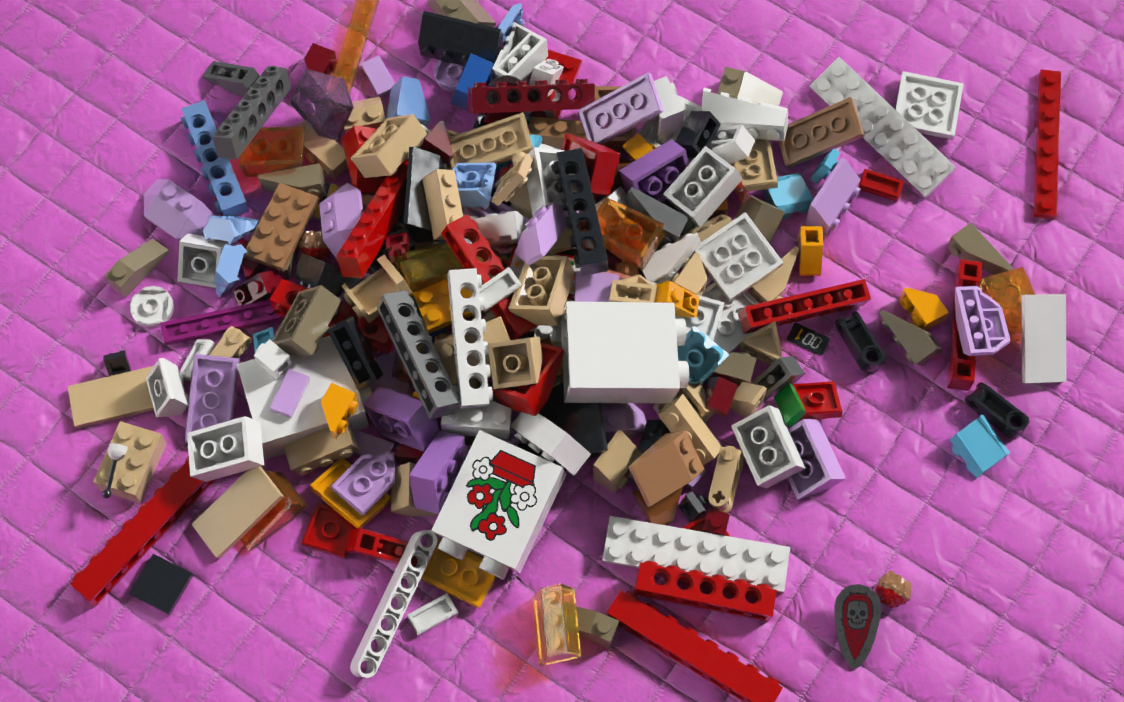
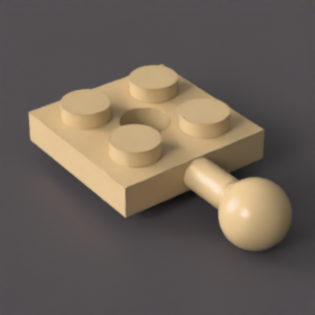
M518 152L513 156L512 162L514 167L500 181L492 198V202L497 206L503 201H509L515 193L513 190L517 186L521 188L528 180L526 176L532 170L530 166L533 158L524 152Z

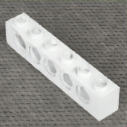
M476 268L449 270L447 277L458 393L461 401L460 409L487 407L489 401L493 400L492 387H488L487 378H490L491 373L490 365L485 362V355H488V343L483 342V333H486L485 319H481V311L484 310L483 297H479L478 288H482L481 275H477ZM468 289L471 291L472 297L468 299L463 298L460 291ZM465 311L472 312L474 320H465L462 313ZM465 334H474L476 342L473 344L466 342ZM475 356L478 359V365L470 366L467 363V357ZM469 379H478L481 383L480 388L473 389L470 387Z

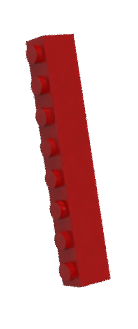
M408 159L398 166V171L395 174L386 176L336 257L342 277H364L384 244L386 237L389 236L404 211Z
M189 456L185 464L171 474L170 480L154 492V497L148 503L146 502L140 506L138 513L133 519L127 520L123 524L122 530L107 541L105 548L90 559L89 565L84 570L77 572L73 577L70 585L94 607L103 600L216 480L205 482L190 477Z
M621 590L607 611L606 616L618 620L619 627L742 702H775L783 689L779 685L780 682L771 676L766 678L759 673V669L755 666L743 664L738 661L739 657L732 652H723L714 641L710 639L705 641L698 636V632L690 627L685 629L678 624L677 619L670 615H662L658 612L657 607L650 603H642L638 600L639 597L630 591L624 592Z

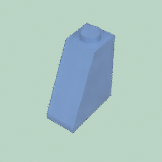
M403 76L391 87L386 119L414 114L419 123L426 126L431 122L420 81L419 79Z

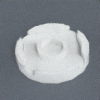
M157 286L141 289L137 295L135 294L132 297L130 303V313L136 323L147 328L160 327L162 322H166L172 317L174 311V301L170 294L162 287Z

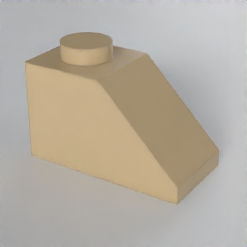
M742 382L736 389L730 408L744 418L756 413L763 403L767 388L761 385Z

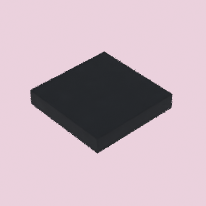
M152 554L129 594L171 615L194 575Z

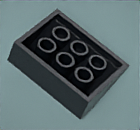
M563 374L556 376L550 396L539 411V414L568 433L591 454L586 461L608 451L601 403H564ZM540 451V453H539V454H540V457L543 458V459H545V458L542 456V453H543V452Z

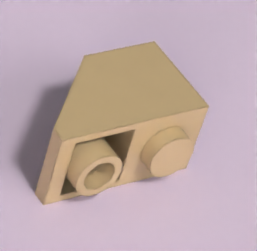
M695 252L691 259H686L682 272L680 274L676 273L672 282L693 294L702 296L708 279L700 254Z

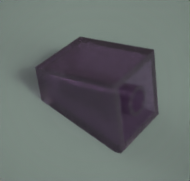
M305 69L290 102L318 136L333 140H339L354 108L344 78Z

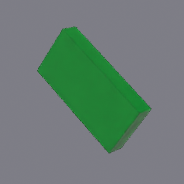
M788 383L773 397L788 426L792 427L806 414V410L792 384Z

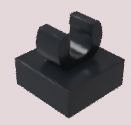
M125 350L103 355V361L109 376L131 371Z
M691 492L685 495L678 506L691 523L705 511L703 505L707 504L708 500L704 495L697 498Z

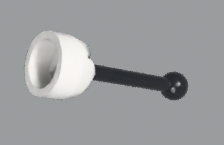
M115 443L109 444L108 455L113 461L106 490L102 492V496L106 499L112 495L110 489L117 461L125 457L128 449L127 446Z

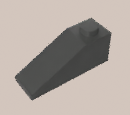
M213 61L202 77L213 84L244 97L260 75L253 67Z
M631 187L625 198L626 203L650 233L659 239L660 242L668 244L675 243L678 240L689 217Z

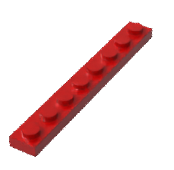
M1044 69L1040 70L1038 81L1033 217L1055 220L1057 216L1061 71Z

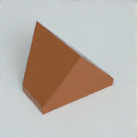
M683 487L648 507L639 489L632 492V495L648 523L668 525L674 522Z

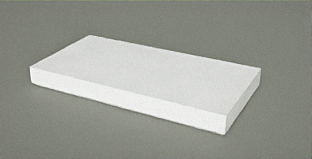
M1066 294L1021 295L1022 383L1066 382Z

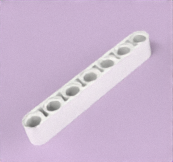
M430 530L419 531L411 536L352 659L350 670L354 676L370 678L377 672L437 545V536L434 532ZM423 535L427 539L425 547L422 546L420 541ZM412 556H415L417 559L415 568L411 565ZM403 576L407 579V586L405 588L401 585ZM393 597L396 598L398 603L395 609L391 606ZM384 618L388 623L385 630L381 628V621ZM375 639L378 644V647L376 651L373 652L370 645L371 642ZM363 661L367 663L365 673H362L360 670V665Z

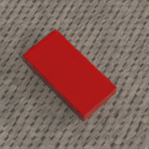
M864 169L858 188L861 191L898 202L904 181Z

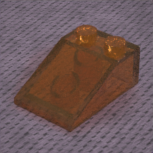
M305 126L262 127L240 155L239 166L245 176L258 177L260 174L302 166Z
M606 197L597 211L605 248L624 262L644 270L664 237V223Z
M266 472L284 498L240 539L248 551H252L293 521L307 506L282 472Z

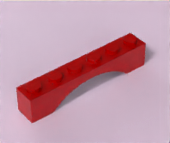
M961 259L955 270L947 388L969 391L975 381L976 359L975 356L963 354L956 324L955 287L978 286L980 288L982 262Z

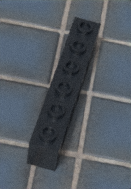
M583 149L556 152L557 161H553L555 174L560 176V179L557 180L559 193L563 192L564 198H561L563 211L568 212V217H565L567 230H572L573 236H569L571 249H576L577 255H574L575 267L580 268L581 276L607 272L608 259ZM586 229V230H588V231H586V232H581L580 230ZM591 248L593 250L585 251L584 249Z

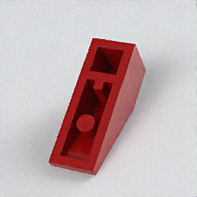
M356 528L351 529L346 552L398 564L408 542L366 529ZM412 556L411 565L414 568L417 565V559L415 556Z

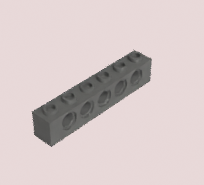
M267 66L217 129L212 138L218 158L237 160L291 90L286 68Z
M407 290L383 294L376 308L429 419L454 414L461 403L459 393L455 391L452 385L450 375L446 372L441 357L433 346L432 338L428 335L423 320L415 309L413 299L410 298Z

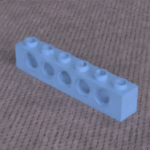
M205 100L181 108L184 115L180 117L184 129L189 128L191 132L187 134L191 146L196 145L197 148L194 151L198 163L202 162L204 167L200 168L204 179L210 180L211 184L207 185L212 197L216 196L218 200L214 202L218 214L238 216L249 212L229 159L218 158L212 138L217 129Z

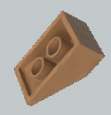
M686 430L666 433L628 467L647 507L652 506L693 481L704 470Z

